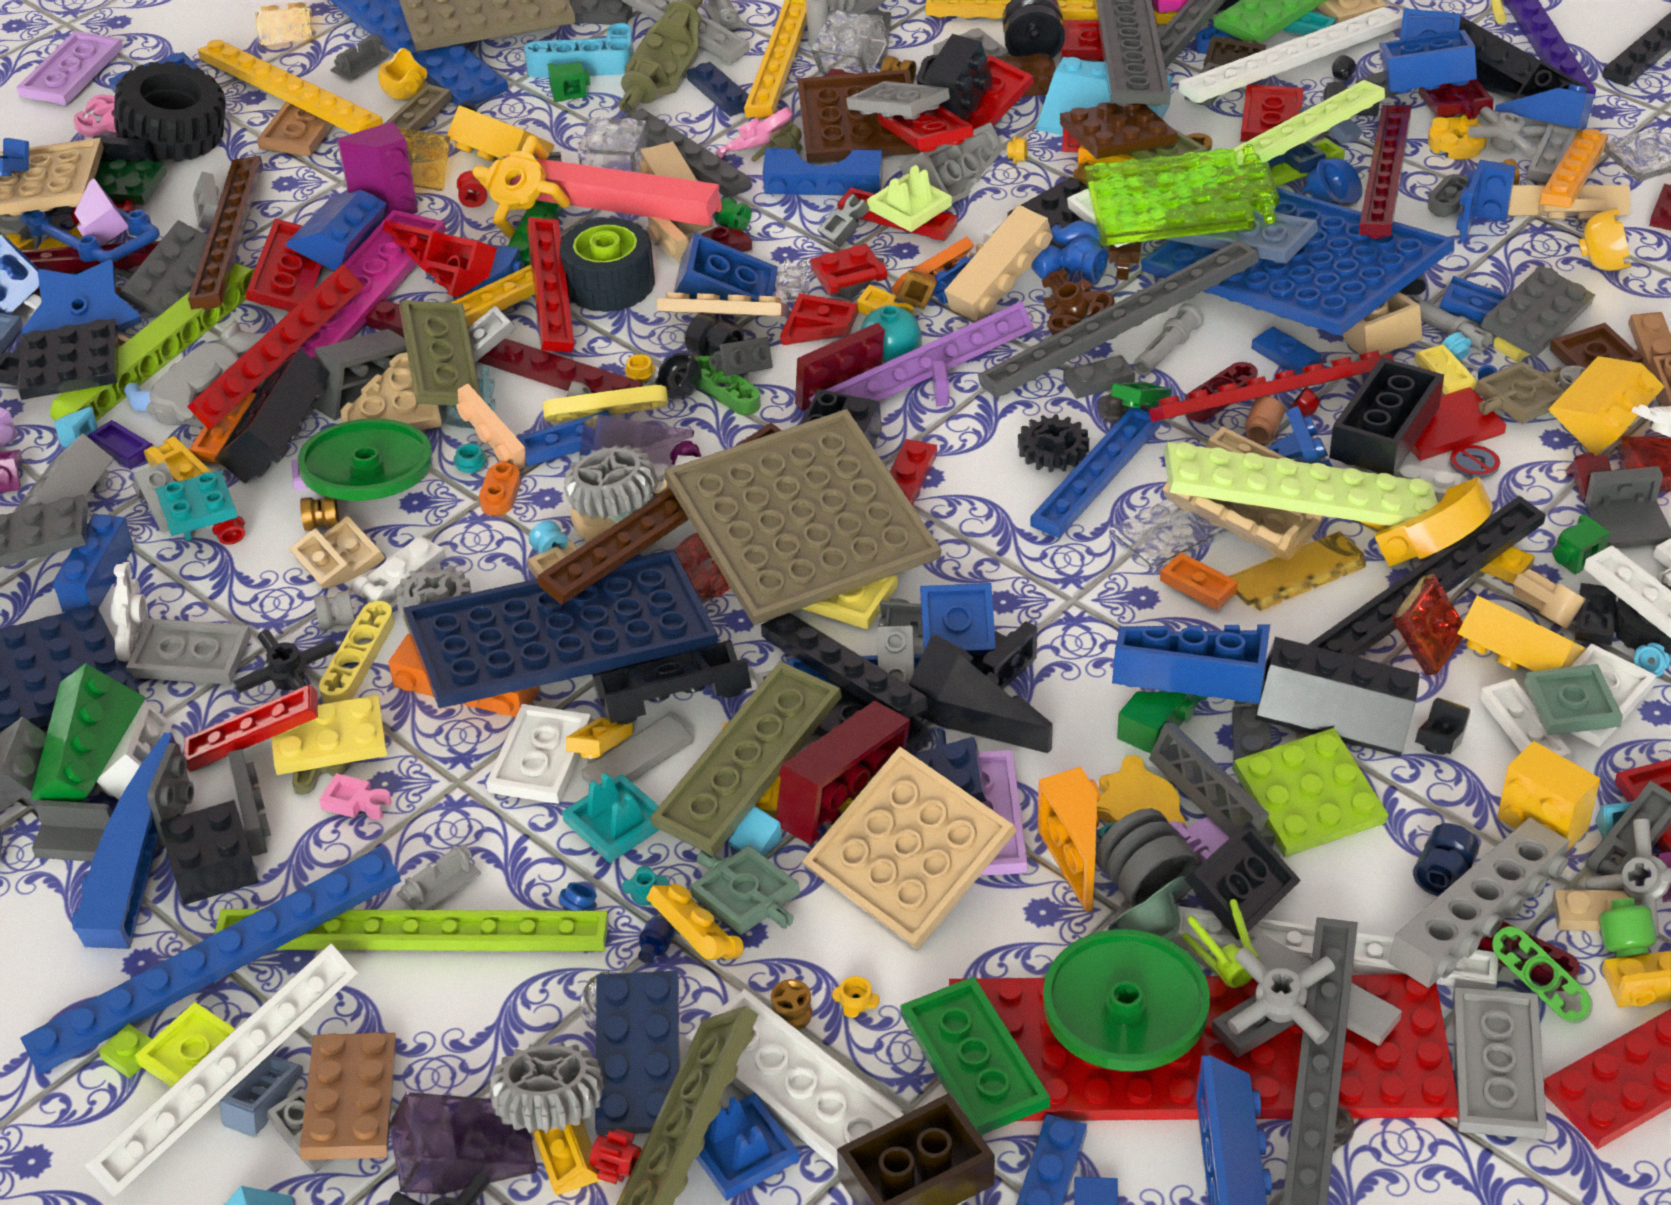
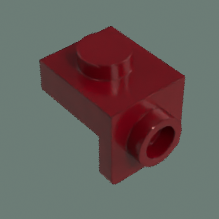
M1584 453L1576 456L1574 462L1565 469L1567 476L1575 477L1582 502L1586 500L1591 473L1612 471L1608 455L1594 456V453Z

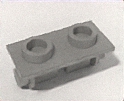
M709 0L710 2L703 3L713 22L729 31L744 27L730 0Z
M453 846L450 852L436 860L437 865L432 868L429 865L412 878L408 877L405 879V885L397 892V896L413 910H430L478 877L481 871L468 861L472 854L467 846Z

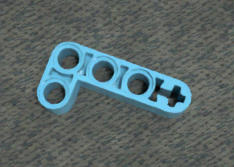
M625 23L613 24L607 29V38L530 42L524 46L527 74L533 78H548L547 64L553 63V66L575 62H581L583 69H588L589 76L625 74V66L634 54L631 26Z

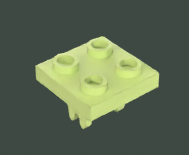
M914 165L910 169V174H906L900 179H892L889 186L868 198L867 205L870 207V211L912 232L952 206V196L931 186L927 170L924 169L919 173V167Z

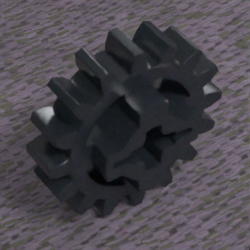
M1054 414L1053 418H1047L1042 415L1039 422L1031 419L1029 420V427L1022 426L1021 434H1018L1019 456L1025 457V464L1027 465L1036 463V470H1040L1045 466L1048 467L1049 472H1053L1054 468H1060L1064 472L1066 471V465L1076 467L1078 460H1083L1086 457V453L1089 452L1090 438H1088V430L1081 429V422L1072 424L1071 417L1069 416L1064 420H1059L1058 414Z

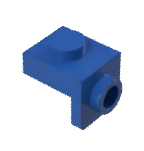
M4 138L3 155H0V176H12V171H28L29 141Z

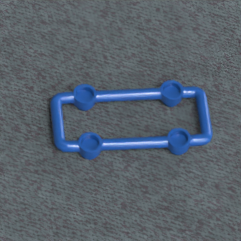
M117 208L128 224L129 234L137 237L110 251H104L101 242L95 236L87 235L78 238L52 225L50 216L45 212L33 210L26 211L20 215L21 221L27 225L32 236L48 235L77 250L80 260L84 262L95 260L101 263L107 260L116 262L154 242L160 235L159 229L151 223L150 216L144 210H135L128 213Z

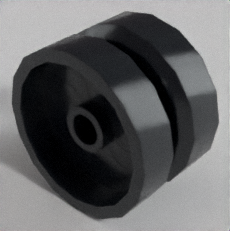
M1011 0L1006 5L1002 14L1005 46L1011 56H1030L1039 53L1043 55L1049 54L1050 59H1052L1061 51L1065 43V29L1062 11L1056 0Z

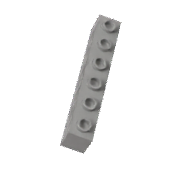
M1529 817L1395 934L1388 963L1427 988L1432 986L1440 977L1446 979L1453 972L1460 959L1464 956L1469 958L1474 954L1483 937H1493L1508 916L1515 917L1530 896L1536 898L1550 878H1558L1564 872L1568 864V858L1565 855L1569 840Z

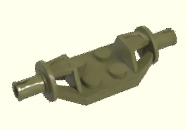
M703 0L671 1L666 7L665 14L648 30L625 66V74L621 79V86L625 95L618 105L624 113L627 112L629 106L631 108L628 114H631L633 111H636L639 103H651L657 96L677 91L687 74V70L691 68L698 56V29L701 26L702 20L697 10L703 3Z

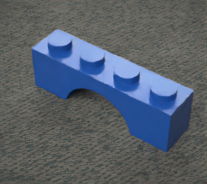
M766 148L762 171L764 194L844 196L850 188L876 194L881 191L882 150H852L844 160L838 163L814 165L802 160L795 149Z

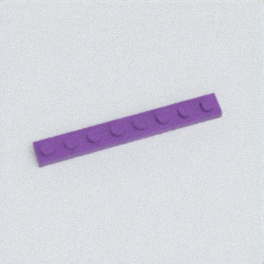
M1021 301L826 389V391L881 401L931 378L933 361H944L948 370L1035 329ZM815 395L809 397L810 402H812Z

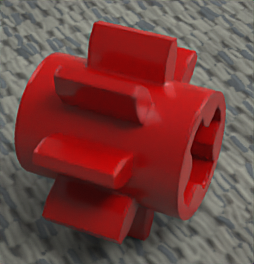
M616 1128L614 1132L609 1130L607 1136L599 1135L590 1154V1165L600 1169L597 1179L616 1185L618 1181L623 1182L624 1176L629 1178L642 1150L641 1147L632 1144L635 1134Z

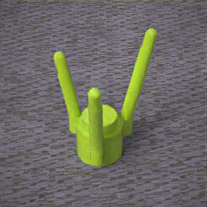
M1231 899L1229 903L1243 948L1247 947L1259 960L1260 957L1252 947L1238 902L1235 899ZM1191 915L1187 918L1188 923L1214 954L1215 958L1189 934L1183 933L1181 936L1182 940L1221 977L1226 986L1237 988L1253 979L1235 959V955L1242 948H1237L1235 944H1230L1221 949L1194 916Z

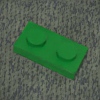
M1148 382L1113 383L1111 396L1122 399V405L1141 408V405L1156 407L1159 400L1171 396L1172 389Z

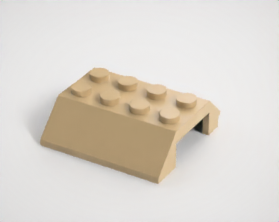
M1223 426L1208 439L1205 447L1212 449L1219 447L1227 451L1244 454L1256 453L1260 456L1277 459L1286 458ZM1168 479L1163 488L1167 500L1179 505L1181 509L1192 512L1208 520L1212 525L1222 527L1238 535L1242 540L1252 542L1268 550L1272 555L1288 561L1315 534L1325 517L1322 515L1171 493Z

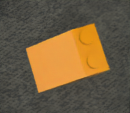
M1080 766L1039 779L1037 831L1085 912L1093 910L1096 827L1099 826L1097 802L1100 801V791L1097 783L1093 779L1089 780Z

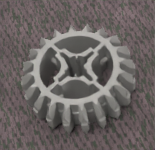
M616 444L612 448H605L603 446L602 450H591L589 455L579 456V462L571 463L570 469L565 472L564 490L573 510H578L580 515L588 514L590 519L601 516L604 520L612 515H615L617 518L619 514L624 512L630 514L631 509L642 508V502L651 500L650 494L656 491L655 478L657 476L652 461L649 459L648 454L642 453L640 448L632 449L630 445L619 448Z
M546 1041L542 1046L535 1047L530 1044L526 1050L514 1049L513 1056L502 1057L501 1064L494 1067L493 1076L490 1077L491 1084L489 1085L490 1098L495 1115L501 1117L503 1124H512L514 1130L527 1128L529 1134L536 1130H544L547 1134L550 1129L558 1128L564 1131L566 1125H580L581 1118L592 1117V1111L600 1107V1099L604 1089L603 1076L601 1075V1068L598 1066L597 1059L592 1058L588 1050L580 1051L578 1045L565 1047L563 1041L557 1045H549Z

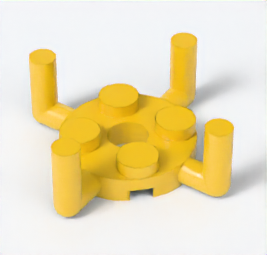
M534 135L526 139L522 151L508 153L510 156L503 160L499 158L490 168L475 166L472 170L475 178L486 190H489L491 198L498 204L493 222L507 238H512L516 231L506 219L509 210L530 209L534 206L535 200L541 193L550 194L562 208L570 205V199L557 184L545 181L546 171L533 154L535 153L539 159H547L549 152ZM521 175L519 183L510 186L511 179Z

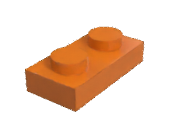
M1182 552L1160 570L1161 582L1215 610L1220 609L1238 590V581Z

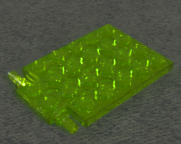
M1246 144L1242 148L1244 155L1243 165H1238L1233 148H1219L1207 152H1187L1173 156L1160 155L1154 158L1128 159L1122 162L1096 163L1084 166L1086 184L1101 246L1251 229L1255 225L1252 211L1255 209L1262 213L1265 223L1271 224L1276 220L1274 208L1279 204L1280 198L1268 162L1261 161L1253 145Z

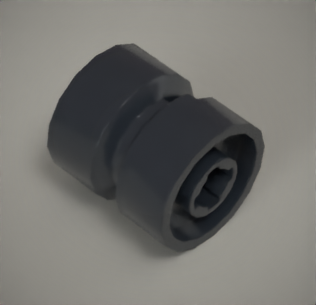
M700 313L692 319L685 335L687 350L701 356H711L714 352L720 351V344L744 341V332L741 328L725 321L721 322V320L705 313Z

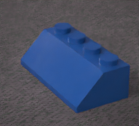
M1202 1056L1195 1097L1208 1205H1267L1266 1195H1271L1272 1183L1269 1168L1262 1169L1261 1155H1266V1136L1264 1129H1257L1255 1116L1261 1115L1259 1090H1252L1249 1073L1215 1057Z

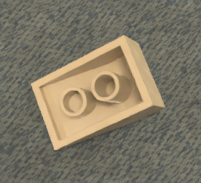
M1398 292L1342 336L1348 345L1360 355L1378 350L1379 356H1382L1384 353L1397 348H1405L1410 343L1423 339L1420 305L1401 292Z

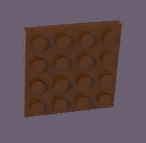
M909 69L797 78L807 162L844 160L852 150H882V156L921 153L880 125L877 113L861 114L858 110H849L846 98L883 81L911 84Z

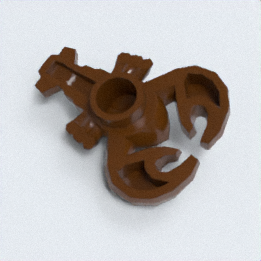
M1064 269L1060 271L1055 270L1046 275V278L1042 280L1043 287H1051L1054 295L1043 299L1046 309L1054 310L1047 323V327L1052 335L1081 322L1087 311L1088 317L1114 305V297L1107 291H1090L1092 284L1084 278L1080 279L1078 283L1065 279L1068 274Z

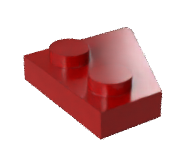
M799 293L780 334L781 344L789 345L849 335L859 313L858 304Z

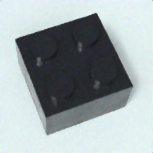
M956 34L950 36L924 75L927 86L949 88L950 99L939 105L965 121L976 110L980 99L990 89L993 81L982 42Z
M235 800L159 822L183 905L259 883Z

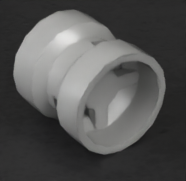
M349 590L338 592L334 597L328 598L325 595L314 597L320 630L331 629L334 624L341 623L347 626L355 622ZM332 603L334 607L335 618H333L330 606V604Z

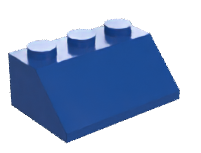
M1465 30L1379 43L1385 82L1390 92L1406 94L1411 92V89L1421 87L1425 90H1433L1439 88L1441 84L1465 85L1469 83V80L1477 79L1475 45Z
M363 190L331 198L287 241L286 247L335 271L349 259L382 223L387 203Z

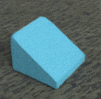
M90 407L59 418L54 422L60 444L66 448L82 433L88 436L98 429L93 409Z
M754 806L736 828L728 841V845L737 851H741L750 845L761 855L765 856L782 841L781 824L778 820Z

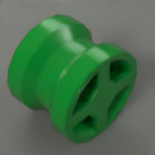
M730 197L722 199V210L720 212L715 211V222L720 226H729V228L744 231L751 220V208L744 203L737 204V201Z

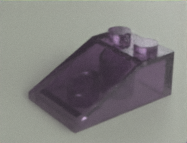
M595 415L584 421L579 456H587L591 450H602L603 446L605 448H612L616 444L619 448L630 445L632 449L640 448L642 453H648L694 437V430Z

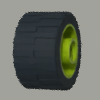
M599 218L575 226L574 229L568 231L565 237L562 238L559 249L561 263L566 274L568 296L578 306L592 311H619L643 301L652 292L655 285L651 238H649L648 232L639 224L620 218Z

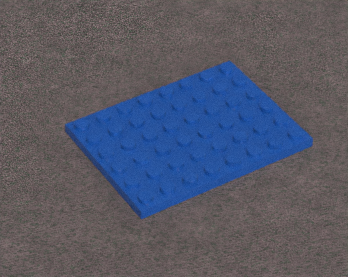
M1255 181L1224 203L1317 220L1318 232L1287 263H1277L1272 260L1259 258L1258 263L1248 267L1245 271L1237 273L1203 292L1341 336L1454 250V238L1393 221L1391 236L1374 239L1367 235H1359L1362 212ZM1170 240L1142 259L1141 267L1143 272L1155 275L1158 278H1166L1218 250Z

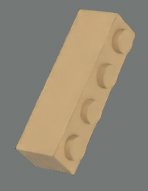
M674 142L640 149L639 173L697 181ZM670 220L684 235L713 227V223L711 226Z
M1018 205L944 290L950 309L974 322L990 314L1003 295L1012 289L1015 281L1021 274L1030 268L1038 254L1050 244L1053 236L1048 218Z

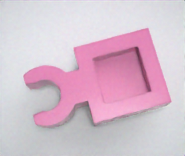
M336 773L320 797L319 802L321 810L355 818L359 811H364L369 818L381 820L383 818L382 808L377 804L390 806L392 800L390 792L385 789L371 790L369 781Z

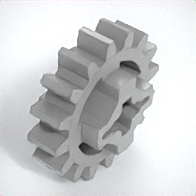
M436 564L432 570H429L424 565L422 566V572L410 571L411 579L402 578L400 580L401 587L395 590L399 612H403L404 607L472 593L469 578L465 579L462 570L455 573L454 566L451 565L442 570L440 564Z

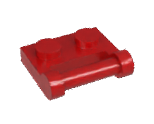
M867 244L855 245L848 249L825 253L822 256L810 259L811 270L828 295L838 293L839 289L867 281L876 280L879 282L887 279V270L884 263L878 261Z

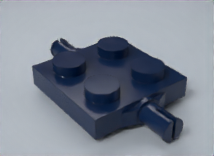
M937 728L936 734L935 730H932L930 732L932 748L912 755L981 803L987 801L978 746L974 737L946 744L945 731Z

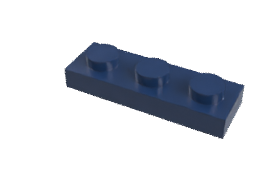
M711 62L701 63L697 67L687 70V80L729 117L745 112L744 106L749 94Z

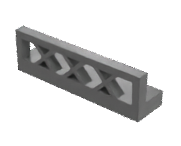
M1173 722L1165 723L1149 760L1229 838L1249 821L1271 846L1276 834L1265 825L1270 814ZM1172 739L1177 743L1169 745Z

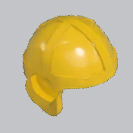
M405 48L399 49L394 54L392 60L383 62L379 67L378 73L381 89L395 100L411 99L425 86L427 70L416 62L411 52Z

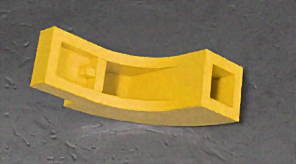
M1478 476L1448 488L1444 498L1426 512L1376 532L1375 539L1389 567L1417 556L1419 559H1422L1454 544L1473 532L1490 516L1493 505Z

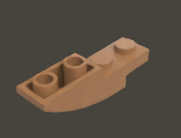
M1662 312L1631 315L1628 325L1637 346L1636 352L1643 357L1642 364L1665 386L1656 396V399L1663 406H1671V334Z

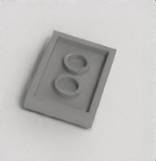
M883 81L846 99L848 109L858 110L861 114L881 113L883 117L902 115L904 119H915L920 117L921 112L939 108V104L949 100L950 95L949 88Z
M148 618L128 661L126 670L132 674L133 678L231 685L251 638L249 625Z

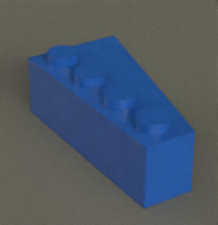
M1257 624V630H1240V625H1224V631H1204L1202 625H1188L1187 628L1181 631H1171L1168 626H1120L1115 646L1112 684L1260 704L1271 624Z

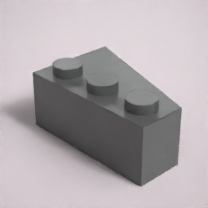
M386 329L315 348L314 360L330 374L323 384L327 387L325 392L316 402H312L311 405L334 421L341 417L340 410L348 402L353 403L362 395L361 389L375 375H382L390 367L389 362L397 354L407 352L405 338Z

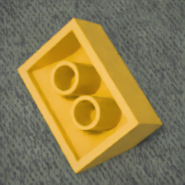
M458 105L446 137L456 141V148L470 154L472 149L478 150L476 156L493 162L494 157L503 160V156H507L510 152L522 151L526 139L533 134ZM537 137L550 153L555 145Z
M1598 356L1548 410L1590 453H1594V456H1597L1616 441L1639 416L1631 412L1633 407H1639L1640 404L1647 407L1665 386L1642 363Z
M1478 595L1457 633L1468 639L1465 646L1484 655L1489 649L1499 654L1497 662L1516 671L1519 665L1531 670V672L1570 667L1587 649Z

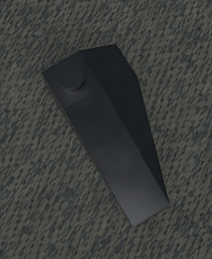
M936 634L930 638L908 684L927 696V709L916 714V716L924 718L940 727L1044 753L1052 750L1053 723L1019 695H1014L1013 697L1008 695L997 684L1000 680L991 672L984 675L970 663L973 657L964 649Z

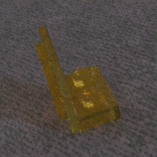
M303 2L287 4L288 9L280 10L277 5L260 7L261 12L254 13L259 45L314 40L310 16L313 13V8L306 7V3Z
M397 127L406 139L414 187L443 191L451 136Z

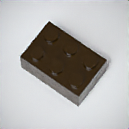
M949 1093L837 1148L838 1178L856 1205H957L994 1186L995 1155Z

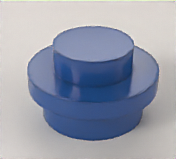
M569 883L567 888L561 890L558 897L565 911H595L597 907L595 902L597 894L590 887L581 883Z

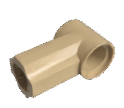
M1530 569L1524 573H1519L1513 583V595L1540 610L1539 613L1565 629L1569 627L1586 600L1560 583L1556 585L1549 581L1548 578Z

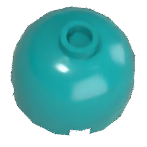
M884 306L871 311L862 322L860 330L877 322L885 330L882 358L884 363L922 346V334L919 323L908 310L897 306Z

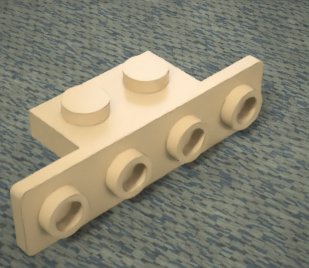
M1513 185L1508 216H1547V220H1565L1566 216H1578V220H1589L1597 213L1618 207L1620 214L1615 216H1627L1630 214V186L1584 185L1572 207L1564 208L1540 204L1541 192L1546 185Z

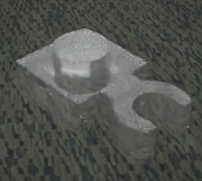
M790 259L784 261V272H779L776 297L781 298V300L796 301L799 293L808 294L810 278L809 272H807L806 259H802L799 266H791Z

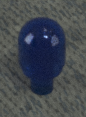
M654 916L649 919L639 936L641 950L638 958L643 963H652L655 956H660L668 950L674 939L675 928L664 916Z

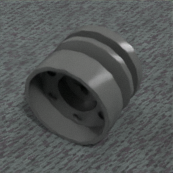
M1152 808L1140 809L1124 816L1106 832L1097 848L1096 860L1114 884L1118 885L1123 895L1133 907L1146 901L1172 880L1180 876H1189L1202 864L1197 854L1183 838L1179 837L1175 828L1169 824L1166 817L1160 811ZM1187 882L1174 897L1175 904L1192 889Z

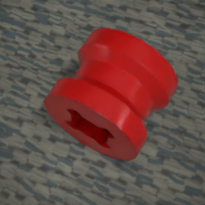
M469 170L459 175L456 185L460 202L469 208L479 207L487 200V190L475 178L472 171Z

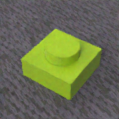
M128 1023L99 1049V1053L103 1061L130 1079L142 1068L138 1065L135 1054L152 1039Z

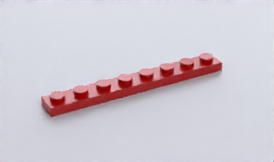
M342 264L187 407L209 430L212 429L356 295L364 285Z
M1377 350L1359 355L1360 361L1351 362V358L1346 357L1331 361L1332 367L1323 369L1322 363L1303 367L1304 373L1295 375L1293 369L1276 373V380L1266 382L1265 376L1246 380L1247 386L1237 388L1235 382L1217 387L1218 393L1211 395L1208 394L1207 389L1188 393V400L1180 402L1178 396L1159 400V407L1149 409L1151 422H1156L1263 396L1371 373L1381 357L1393 360L1392 354L1379 356V351Z

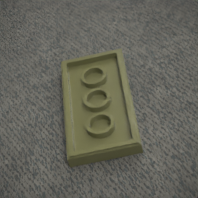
M401 300L399 310L416 404L456 406L458 404L457 389L466 384H469L481 397L463 304Z

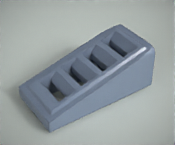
M271 1054L268 1055L220 1100L222 1124L252 1137L256 1136L269 1121L267 1111L284 1100L302 1075L303 1066ZM269 1073H271L273 1075L279 1076L280 1078L276 1079L268 1075Z

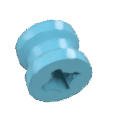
M551 520L538 523L533 527L528 538L530 545L538 551V554L556 546L560 549L566 547L567 542L570 541L566 534L561 532L560 527Z

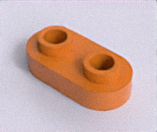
M499 462L488 469L479 493L480 507L485 514L499 516L512 509L521 485L520 471L516 465L508 462Z

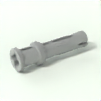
M1183 304L1178 309L1177 315L1165 322L1163 332L1134 360V369L1143 376L1149 375L1176 345L1185 343L1190 337V332L1198 329L1203 324L1204 318L1201 311L1192 304Z

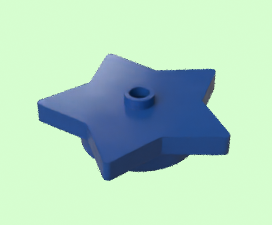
M107 260L77 275L39 269L38 280L41 304L24 325L21 332L23 335L36 330L46 331L58 329L65 325L75 326L91 323L99 319H116L118 332L140 324L142 319L135 309L116 294L115 267L112 260Z

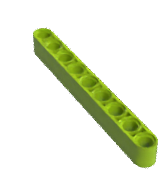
M234 262L223 303L214 309L204 310L199 308L191 310L188 301L189 293H187L118 348L117 383L61 393L51 405V418L56 421L59 418L90 407L93 409L96 421H98L126 398L124 392L126 385L136 383L141 386L245 301L246 291L255 269Z

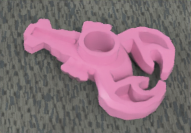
M105 94L94 96L86 105V113L80 111L74 115L75 129L79 134L91 138L94 135L100 136L103 133L118 136L114 127L115 97ZM94 110V115L102 116L100 122L97 123L95 116L88 113Z
M785 107L761 123L758 118L751 120L738 129L741 136L715 152L716 155L722 159L727 152L746 150L769 143L771 141L769 135L780 129L792 118V111L789 107Z

